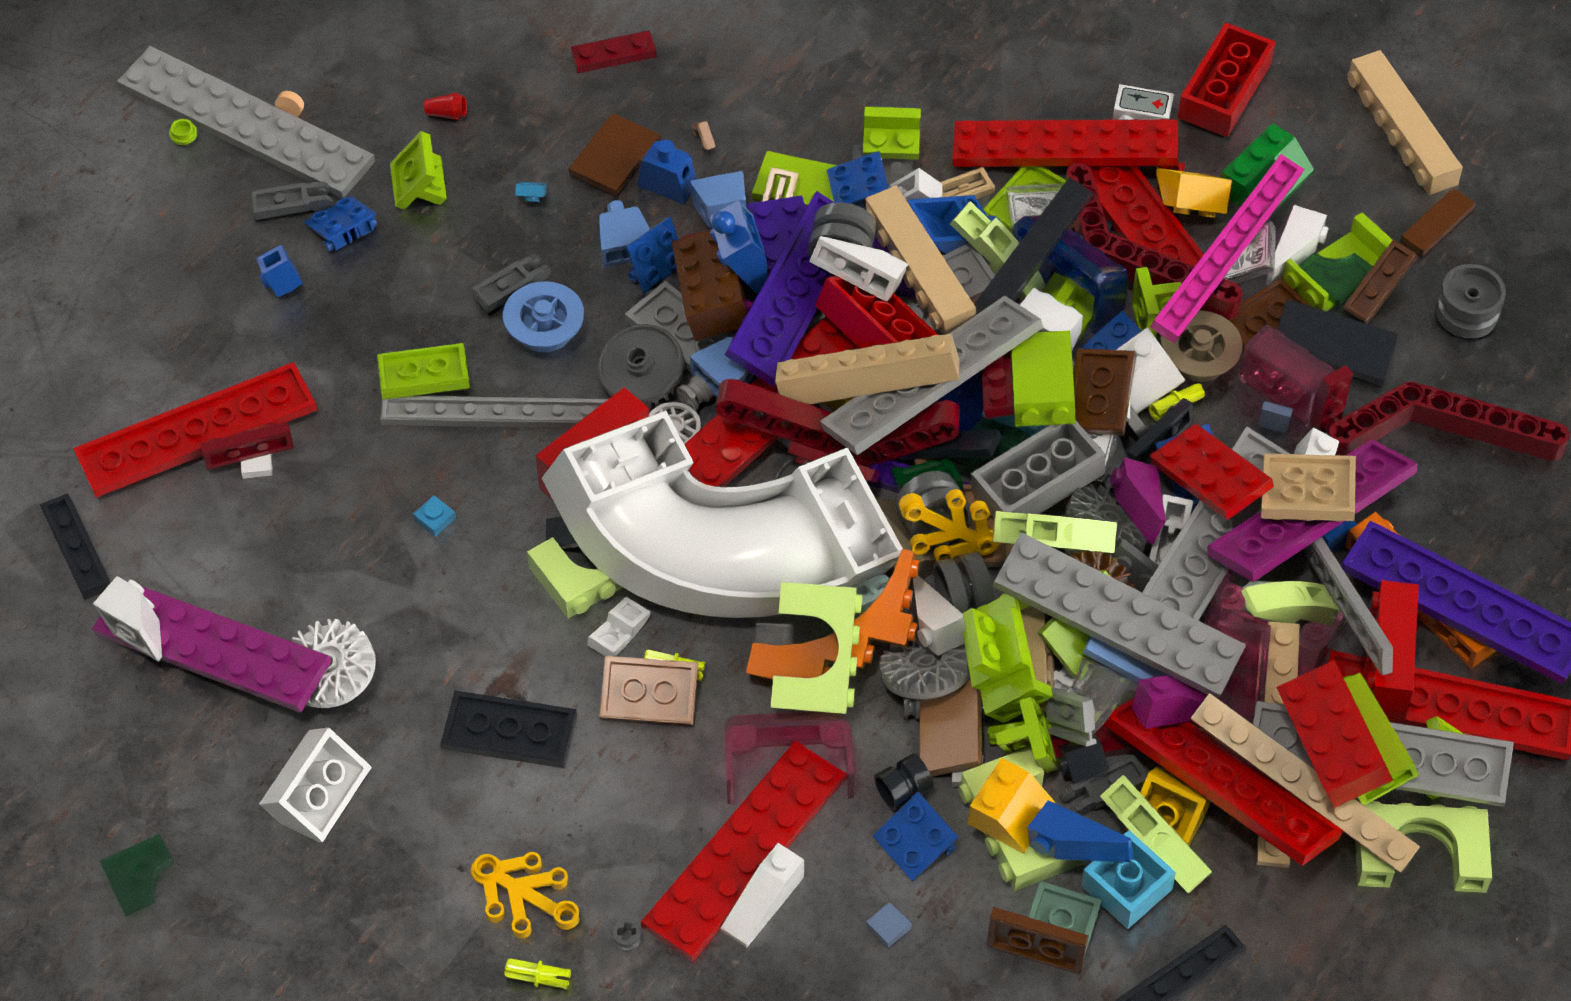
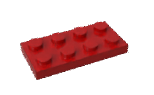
M1196 423L1150 455L1151 463L1154 466H1157L1159 470L1226 520H1229L1274 487L1271 477Z

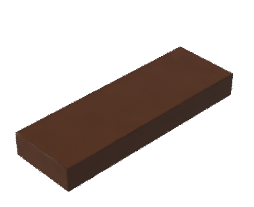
M1452 188L1401 235L1400 242L1423 257L1474 210L1476 202L1455 188Z
M1393 239L1344 304L1343 310L1362 323L1368 324L1418 258L1417 254Z

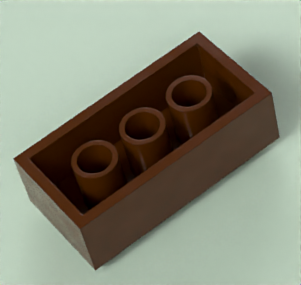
M710 230L672 241L685 316L695 342L738 329L748 312L742 279L728 265L724 266L717 256L719 247L712 238Z

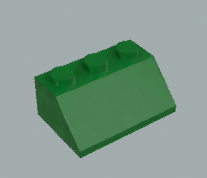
M1272 123L1222 171L1221 178L1232 180L1229 200L1241 207L1282 154L1305 170L1278 205L1279 207L1314 173V168L1297 139Z

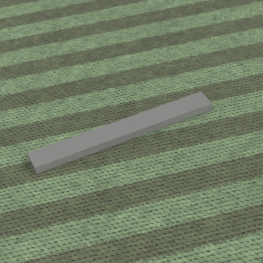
M408 396L382 400L380 421L381 425L572 428L608 399Z
M1320 537L1302 549L1303 553L1379 673L1382 675L1393 673V646L1323 538Z

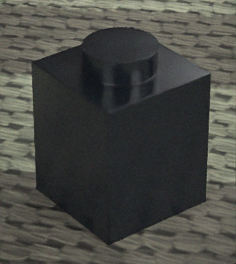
M1092 733V738L1096 739V744L1086 747L1070 741L1058 746L1061 754L1057 758L1063 776L1068 774L1074 783L1110 769L1101 742L1094 733Z

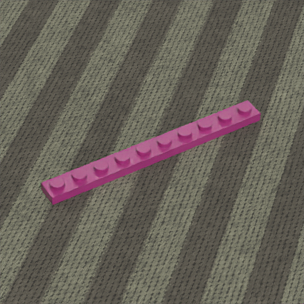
M1282 154L1278 157L1150 326L1152 329L1173 343L1177 341L1305 169Z

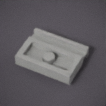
M1055 687L1051 688L1053 697L1045 701L1047 720L1051 721L1052 725L1049 733L1086 747L1096 744V739L1092 738V731L1095 730L1093 699Z

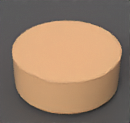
M283 91L277 97L275 107L298 117L304 108V102L298 94L291 91Z

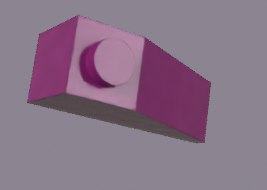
M1124 457L1119 468L1115 467L1111 475L1110 483L1114 487L1115 499L1146 540L1154 544L1166 521L1157 466Z
M1168 675L1141 679L1138 682L1132 709L1145 729L1192 721L1190 718L1208 695ZM1220 696L1219 700L1225 704V702Z

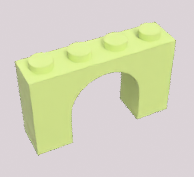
M553 537L527 551L529 569L567 619L576 614L584 613L591 605L602 599L606 600L612 597L616 591L623 588L599 569H586L573 563Z
M781 582L779 613L814 616L824 620L836 633L839 651L834 665L826 673L818 677L801 678L774 675L771 708L846 714L847 707H853L855 689L849 688V677L856 676L857 657H851L852 644L858 645L860 631V626H854L855 613L861 614L862 595L856 594L857 588Z
M1031 746L1001 757L1030 772L1041 786L1043 785L1044 770L1035 761ZM1001 758L962 772L961 785L958 786V792L964 804L968 803L971 805ZM985 834L987 850L991 856L996 855L1000 863L998 867L1001 877L1005 882H1010L1014 892L1084 865V860H1060L1047 854H1039L1030 845L1023 854Z
M1377 801L1364 805L1404 835L1415 832L1426 833L1443 842L1452 857L1454 891L1487 893L1492 880L1488 809H1477L1474 806L1452 808L1440 804L1414 806L1411 803H1399L1394 805L1381 804ZM1356 841L1357 886L1390 888L1395 873L1394 868Z

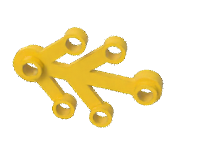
M951 490L945 497L947 505L951 510L952 520L925 508L924 502L918 494L910 493L900 499L899 509L905 519L912 522L922 520L941 529L940 531L925 535L916 534L910 539L912 551L917 555L925 554L931 545L958 538L965 540V542L952 546L940 545L936 547L933 553L935 560L954 559L955 556L974 551L979 552L981 556H987L995 552L999 547V543L992 542L993 530L988 528L987 523L990 512L984 501H975L970 505L969 511L976 526V530H972L966 527L963 511L966 500L961 490ZM959 498V500L952 502L953 499Z
M528 852L522 857L501 861L491 854H483L477 857L471 866L472 878L475 882L484 886L487 902L485 914L488 921L498 923L505 917L504 905L498 901L496 884L508 890L513 915L512 933L520 939L528 937L532 931L531 922L525 914L523 900L552 916L554 923L560 929L569 930L578 924L580 919L579 909L574 902L562 901L557 904L534 890V888L551 886L557 890L565 888L568 884L567 871L564 868L556 867L550 872L536 874L542 868L541 857L536 852ZM530 860H536L537 864L534 866L527 865V862ZM484 869L493 870V872L489 874L482 873ZM524 869L526 873L535 875L513 878L506 873ZM557 875L564 877L562 881L553 880ZM494 908L501 910L496 915H492L489 912ZM565 915H569L572 917V919L569 921L561 920V918ZM520 924H525L527 926V928L522 931L516 929V927Z

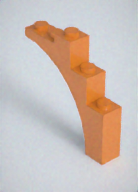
M901 550L894 573L883 592L866 612L854 620V626H860L858 645L852 644L851 657H857L856 668L864 670L866 663L871 664L875 649L874 645H870L871 640L906 648L909 641L914 642L918 623H913V615L903 613L904 608L909 609L913 591L908 590L911 578L916 579L920 560H915L916 554L914 551ZM834 632L824 638L802 644L769 645L753 643L746 673L768 680H773L774 675L801 678L818 677L831 668L827 667L828 662L835 663L837 659L839 644L836 633Z

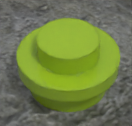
M178 119L172 123L169 136L173 143L187 145L196 139L197 129L191 121Z

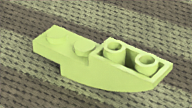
M971 201L950 222V225L990 262L989 267L995 275L1019 244L1018 240L997 218H994L992 221L989 220ZM1039 271L1035 273L1018 296L1022 302L1033 288L1040 292L1045 288L1046 285Z
M995 511L992 542L1015 544L1022 532L1052 548L1114 553L1117 523L1051 515Z
M1283 581L1250 586L1241 591L1247 602L1246 608L1254 617L1294 624L1302 619L1337 629L1347 622L1333 598L1329 595L1325 585L1303 581Z
M1124 775L1100 796L1121 822L1176 872L1175 880L1187 893H1190L1212 873L1210 868Z

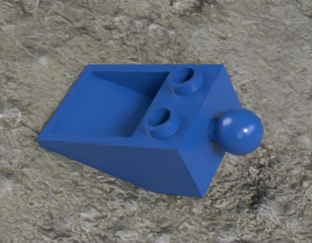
M975 195L906 200L938 250L946 254L969 243L950 225V222L970 201L989 220L992 221L994 218H997L1000 221L996 216L986 215Z
M738 200L709 216L713 227L710 233L718 244L717 256L724 266L728 265L758 294L768 277L766 254L753 214Z

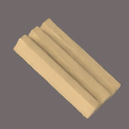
M771 167L762 201L770 200L776 175L781 176L775 199L782 198L787 177L791 178L786 198L794 197L799 174Z
M983 167L940 182L942 184V197L975 195L976 199L995 193V186ZM981 178H982V180H979V181H976V182H973V183L969 184V182H972V181H975V180H978V179H981ZM959 186V188H957V189H954V190H951V191H948V192L944 193V191H947V190H950V189H953V188H956V187Z

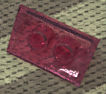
M1219 620L1218 631L1246 644L1221 694V698L1229 708L1240 716L1254 719L1257 701L1264 702L1271 625Z

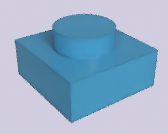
M518 182L516 184L515 196H522L523 201H539V197H544L547 194V183Z
M432 496L413 513V518L416 523L436 537L456 519V512L436 496Z

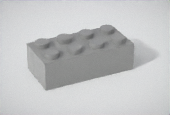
M1077 421L1076 424L1049 425L972 472V493L979 501H984L987 504L993 518H995V511L1040 514L1073 494L1078 487L1081 489L1104 475L1105 453Z

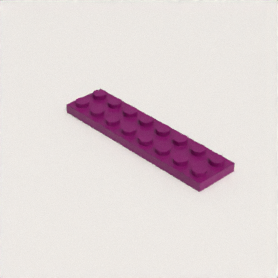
M1373 439L1347 454L1346 456H1356L1355 514L1416 474L1417 463ZM1260 511L1208 545L1207 556L1254 582L1344 521L1261 518Z
M142 587L144 589V597L153 603V611L160 622L162 658L160 660L300 713L331 663L330 657L324 653ZM99 616L92 627L95 635L141 652L113 635L102 617Z

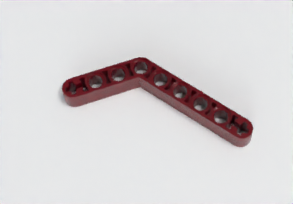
M1075 163L1069 166L1066 181L1070 177L1094 194L1073 223L1085 263L1134 283L1136 268L1147 267L1152 285L1181 282L1182 284L1194 266L1110 233L1091 168L1083 163ZM1223 278L1200 311L1213 312L1227 320L1236 318L1239 314L1243 295L1241 287Z
M726 379L720 383L716 411L723 418L828 454H833L847 448L822 429L820 421L832 412L740 380ZM949 400L933 403L860 454L856 455L851 450L849 451L857 464L870 466L873 462L874 464H879L952 440L959 433L960 407L957 403Z
M1411 381L1404 382L1334 422L1328 431V436L1339 441L1335 454L1339 456H1346L1370 439L1377 441L1410 421L1549 461H1556L1562 458L1570 438L1568 428L1561 423Z

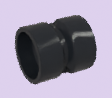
M914 753L897 762L896 768L889 766L874 775V782L881 798L892 810L905 805L911 799V795L914 796L917 792L923 795L933 789V780L926 765Z

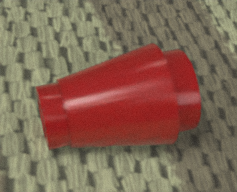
M455 92L425 99L424 110L427 116L459 120L460 117L466 116L467 102L464 95H459Z

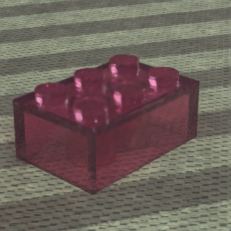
M1266 324L1245 345L1238 380L1271 403L1292 408L1291 417L1308 428L1312 424L1322 378L1335 370L1329 364L1311 355L1304 347L1298 346L1286 338L1282 332Z

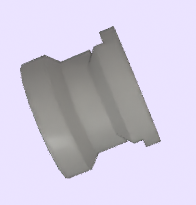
M699 375L693 376L689 384L681 385L676 389L681 403L690 406L694 411L699 409V404L709 402L713 398L710 386Z

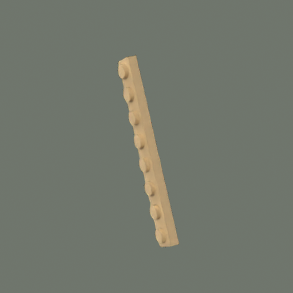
M1268 621L1264 680V702L1284 705L1276 687L1298 677L1300 624ZM1259 835L1257 836L1256 865L1288 868L1290 857Z
M1208 694L1190 718L1194 723L1284 789L1337 825L1343 832L1400 874L1419 850V845L1356 799H1352L1334 808L1316 770L1212 694Z

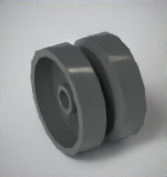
M838 202L820 207L814 215L812 233L808 244V255L811 258L820 236L872 248L876 234L875 219L864 208L854 204Z
M1463 264L1454 267L1445 275L1436 305L1438 321L1451 334L1462 338H1479L1488 335L1496 327L1502 310L1501 308L1506 296L1504 282L1497 273L1485 266Z
M940 471L920 474L906 483L897 495L895 504L897 514L907 527L911 538L916 534L925 535L940 531L941 529L922 520L912 522L905 519L899 509L900 499L910 493L918 494L921 496L925 508L952 520L951 510L947 505L945 497L949 491L961 489L949 474ZM959 498L953 499L952 502L959 500ZM965 498L966 504L963 507L966 527L969 528L972 516L969 511L970 504ZM958 539L931 545L929 549H935L940 545H951Z
M974 551L961 555L958 564L951 558L934 562L933 576L936 591L962 614L971 608L977 609L995 600L988 569L979 552Z

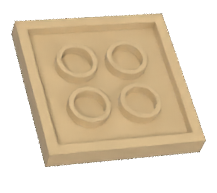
M1264 453L1263 472L1272 478L1274 487L1262 495L1261 518L1305 521L1329 520L1336 522L1355 521L1356 456Z

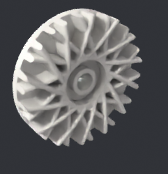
M327 619L328 625L321 626L319 621H316L315 628L311 625L307 626L308 633L303 635L301 631H298L299 638H292V642L324 653L331 659L330 665L306 703L308 706L331 708L343 705L357 697L367 687L373 677L376 665L373 647L363 630L360 632L355 624L351 625L348 621H346V625H342L339 619H335L333 623L330 619Z

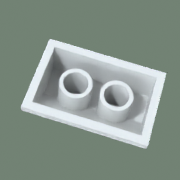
M329 727L309 730L259 805L280 824L318 842H323L372 767Z

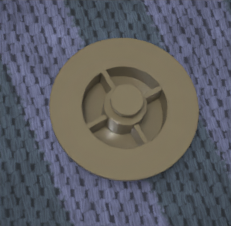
M1199 311L1175 343L1161 335V346L1181 375L1185 379L1194 382H1208L1228 372L1237 364L1242 353V339L1237 328L1229 320L1213 312Z

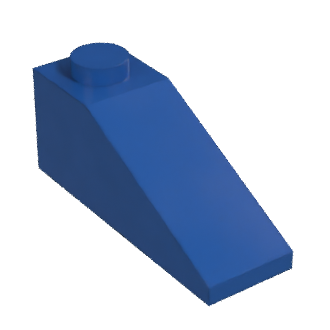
M1047 800L1027 827L1030 847L1042 855L1047 854L1060 860L1130 862L1133 858L1131 838Z

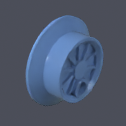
M548 281L535 282L519 288L509 297L504 306L503 321L508 333L526 348L536 352H552L565 346L580 330L584 321V307L579 296L567 286Z

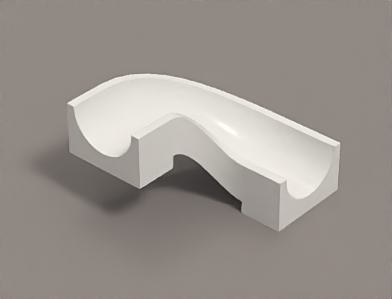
M667 411L563 449L542 477L571 535L583 553L600 571L615 583L637 596L656 604L688 613L730 618L783 614L779 613L781 582L852 587L865 580L879 576V574L884 575L898 561L900 552L903 549L848 448L802 465L791 475L780 479L742 487H714L699 482L688 471L694 462Z

